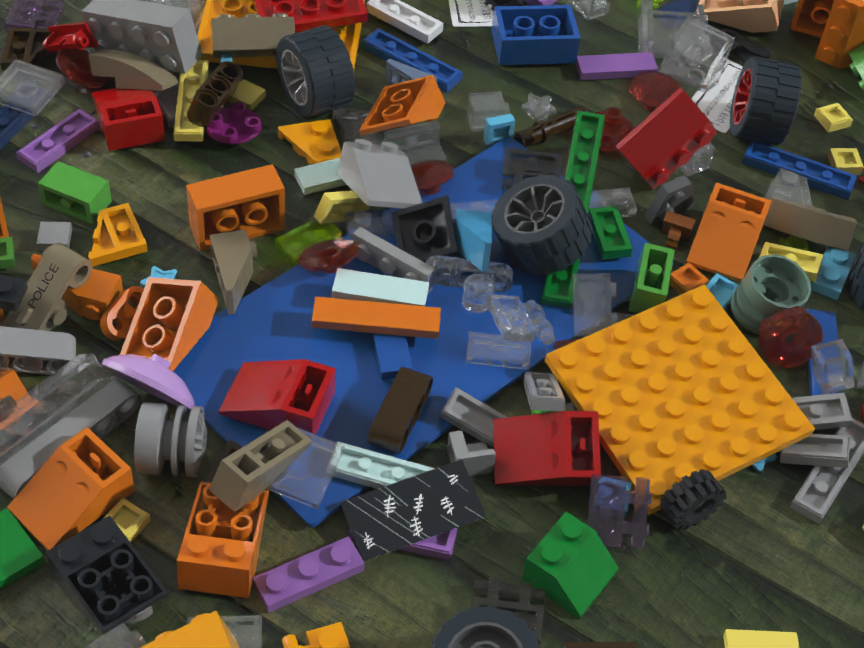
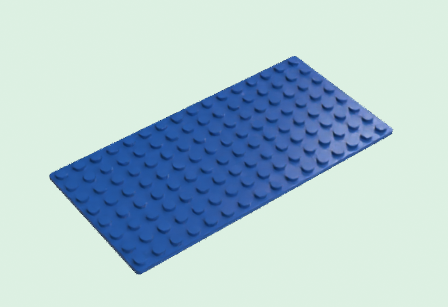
M506 137L419 190L422 203L447 195L450 200L453 219H456L457 209L492 213L498 199L503 196L502 194L507 189L509 190L513 187L514 184L526 178L543 174L557 175L560 178L565 177L514 138ZM590 199L589 208L602 207L595 200ZM390 208L360 227L397 247L391 212L402 208ZM624 224L633 248L631 257L602 260L595 237L592 234L590 245L587 246L583 256H580L571 309L541 303L546 275L526 274L521 272L520 269H516L507 257L494 233L493 227L488 272L479 270L460 253L438 265L432 266L435 268L433 289L427 295L425 306L441 308L439 338L406 336L413 370L432 376L433 384L428 399L400 454L370 444L367 441L371 425L395 379L381 380L371 333L312 328L315 296L332 298V288L337 268L379 275L384 274L378 268L359 260L352 254L353 233L357 229L242 298L235 314L228 315L227 309H224L214 315L208 330L173 372L185 382L193 397L195 406L203 407L205 423L226 444L230 439L244 447L270 430L218 414L243 362L306 359L336 368L335 394L313 442L286 468V477L270 487L307 527L313 528L342 508V501L354 498L369 488L368 486L327 475V468L337 441L407 461L454 427L451 423L440 418L439 415L455 387L479 401L487 403L523 377L524 373L530 372L544 362L546 354L566 346L631 299L636 266L644 244L649 242Z

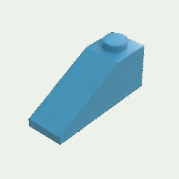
M457 209L456 219H453L459 252L479 270L488 272L492 244V213Z

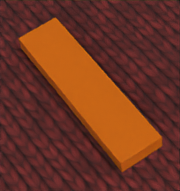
M315 296L312 328L438 339L441 308Z

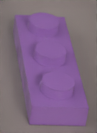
M348 536L253 577V586L267 612L270 613L364 571L365 563Z

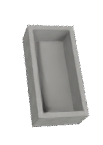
M92 0L81 11L84 21L87 22L99 44L98 47H94L95 52L104 48L119 49L151 60L167 71L186 74L203 56L190 9L141 0Z

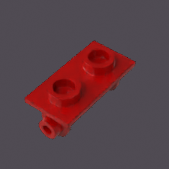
M87 22L48 26L50 35L43 42L44 49L50 53H55L58 50H83L99 46Z

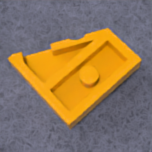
M330 119L278 126V137L281 140L286 138L292 143L293 150L298 155L305 157L310 165L341 158L342 152Z
M129 203L99 210L98 226L93 234V247L88 255L92 267L148 252L146 240Z

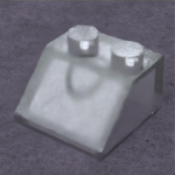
M688 16L667 47L659 71L706 93L718 84L735 37Z

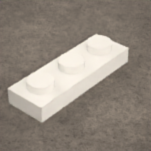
M369 0L366 3L368 13L427 44L443 32L444 23L400 0Z

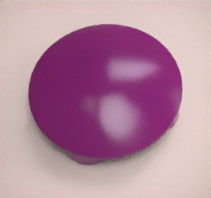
M236 102L232 103L229 108L222 109L215 119L205 127L207 134L218 142L240 144L255 138L261 131L262 122L257 114L246 109L245 104Z

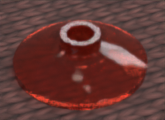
M63 48L58 52L56 56L57 66L73 82L89 88H99L108 82L109 77L92 76L89 60L90 52L77 50L76 48Z
M350 239L325 240L305 249L299 256V264L303 269L309 271L335 273L337 268H342L341 266L349 263L358 255L359 247L355 241Z

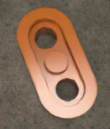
M132 286L123 290L102 315L100 327L108 339L119 341L126 338L144 291L142 287ZM129 300L133 303V307L130 306Z

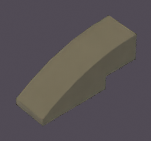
M104 48L89 54L92 76L115 77L116 88L163 91L178 84L177 78L166 69L137 54L110 48Z
M771 196L768 197L772 202L764 222L765 226L813 242L849 251L857 225L854 218L829 213L825 209Z

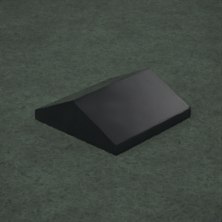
M447 195L391 212L397 247L430 266L438 265L460 253L450 200Z

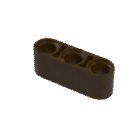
M230 61L220 63L198 88L187 111V118L191 123L205 127L215 119L233 97L243 76V70L240 66Z
M403 366L400 368L371 425L368 443L398 454L402 452L430 394L433 384L432 376Z

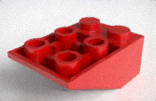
M113 88L91 92L109 151L165 141L163 115L157 97L152 90Z
M306 359L243 362L218 414L268 430L288 420L313 442L335 394L336 368Z
M558 411L493 420V442L496 454L494 485L595 486L601 478L598 411Z

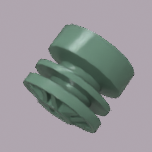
M775 254L762 256L754 261L745 277L734 290L730 299L731 310L736 320L745 329L763 336L777 335L787 328L796 313L808 301L811 294L810 280L806 272L789 258Z

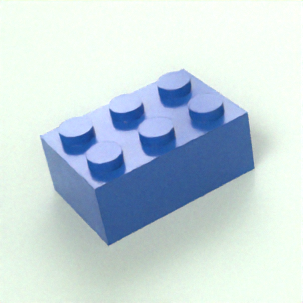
M571 5L494 7L491 33L499 65L576 63L581 38Z

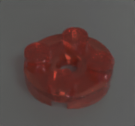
M802 306L779 311L770 318L764 319L759 326L760 335L758 343L761 352L770 363L780 364L784 368L796 367L810 360L815 354L813 350L817 343L821 345L823 340V331L820 323ZM797 333L793 336L792 342L788 343L785 338L788 335Z

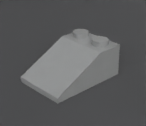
M355 139V142L344 141L337 175L367 206L403 209L422 203L408 157L398 148L397 144L382 142L381 145H375L363 139Z

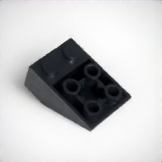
M110 515L46 552L50 571L68 599L103 635L168 595L166 589Z

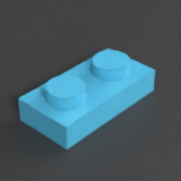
M827 246L817 280L811 283V290L838 300L857 254Z

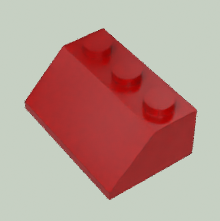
M680 87L621 140L616 147L632 168L654 190L658 185L664 184L677 168L685 165L696 151L709 144L713 136L718 132L705 114Z

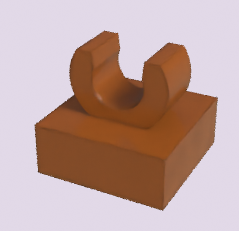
M667 210L661 232L668 235L665 246L677 249L680 239L689 242L695 219Z

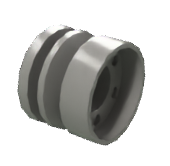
M144 402L139 410L135 432L134 465L136 473L160 476L166 461H170L172 475L179 477L185 462L187 478H196L205 456L207 427L204 421L203 407L193 406L188 421L186 406L179 405L174 420H171L167 404Z

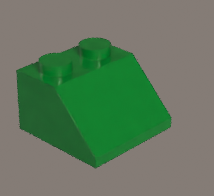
M566 511L526 558L522 581L580 620L618 572L619 567L596 531Z

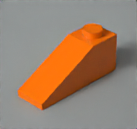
M33 254L31 256L33 272L42 259L41 255ZM92 268L88 280L78 288L68 286L61 299L80 316L100 321L105 311L123 291L121 275Z

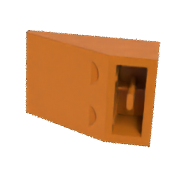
M716 182L685 264L689 262L699 269L714 274L718 273L723 277L741 282L746 274L772 200Z
M86 427L55 450L7 508L48 551L80 533L111 510L122 498L125 499L134 493L132 470L99 437Z
M200 482L177 558L178 589L249 598L253 577L256 572L269 490H264L255 499L234 512L209 490L211 483Z

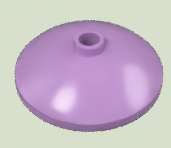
M133 354L110 356L105 358L101 364L103 368L170 404L177 407L185 405L187 411H191L192 407L195 406L193 397L185 382L176 373L168 369L171 362L156 354H153L151 359Z

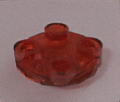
M644 72L634 77L630 83L629 91L635 99L643 104L644 110L653 112L681 86L673 77L664 73Z
M609 107L606 111L595 112V114L605 115L599 150L619 152L616 145L635 127L627 118L622 116L621 110L616 107Z
M424 160L410 165L418 190L423 191L426 195L440 192V186L454 177L453 166L446 161Z

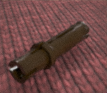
M581 105L549 120L537 121L532 127L515 133L514 139L524 147L538 142L544 143L551 136L574 127L577 110L588 111Z

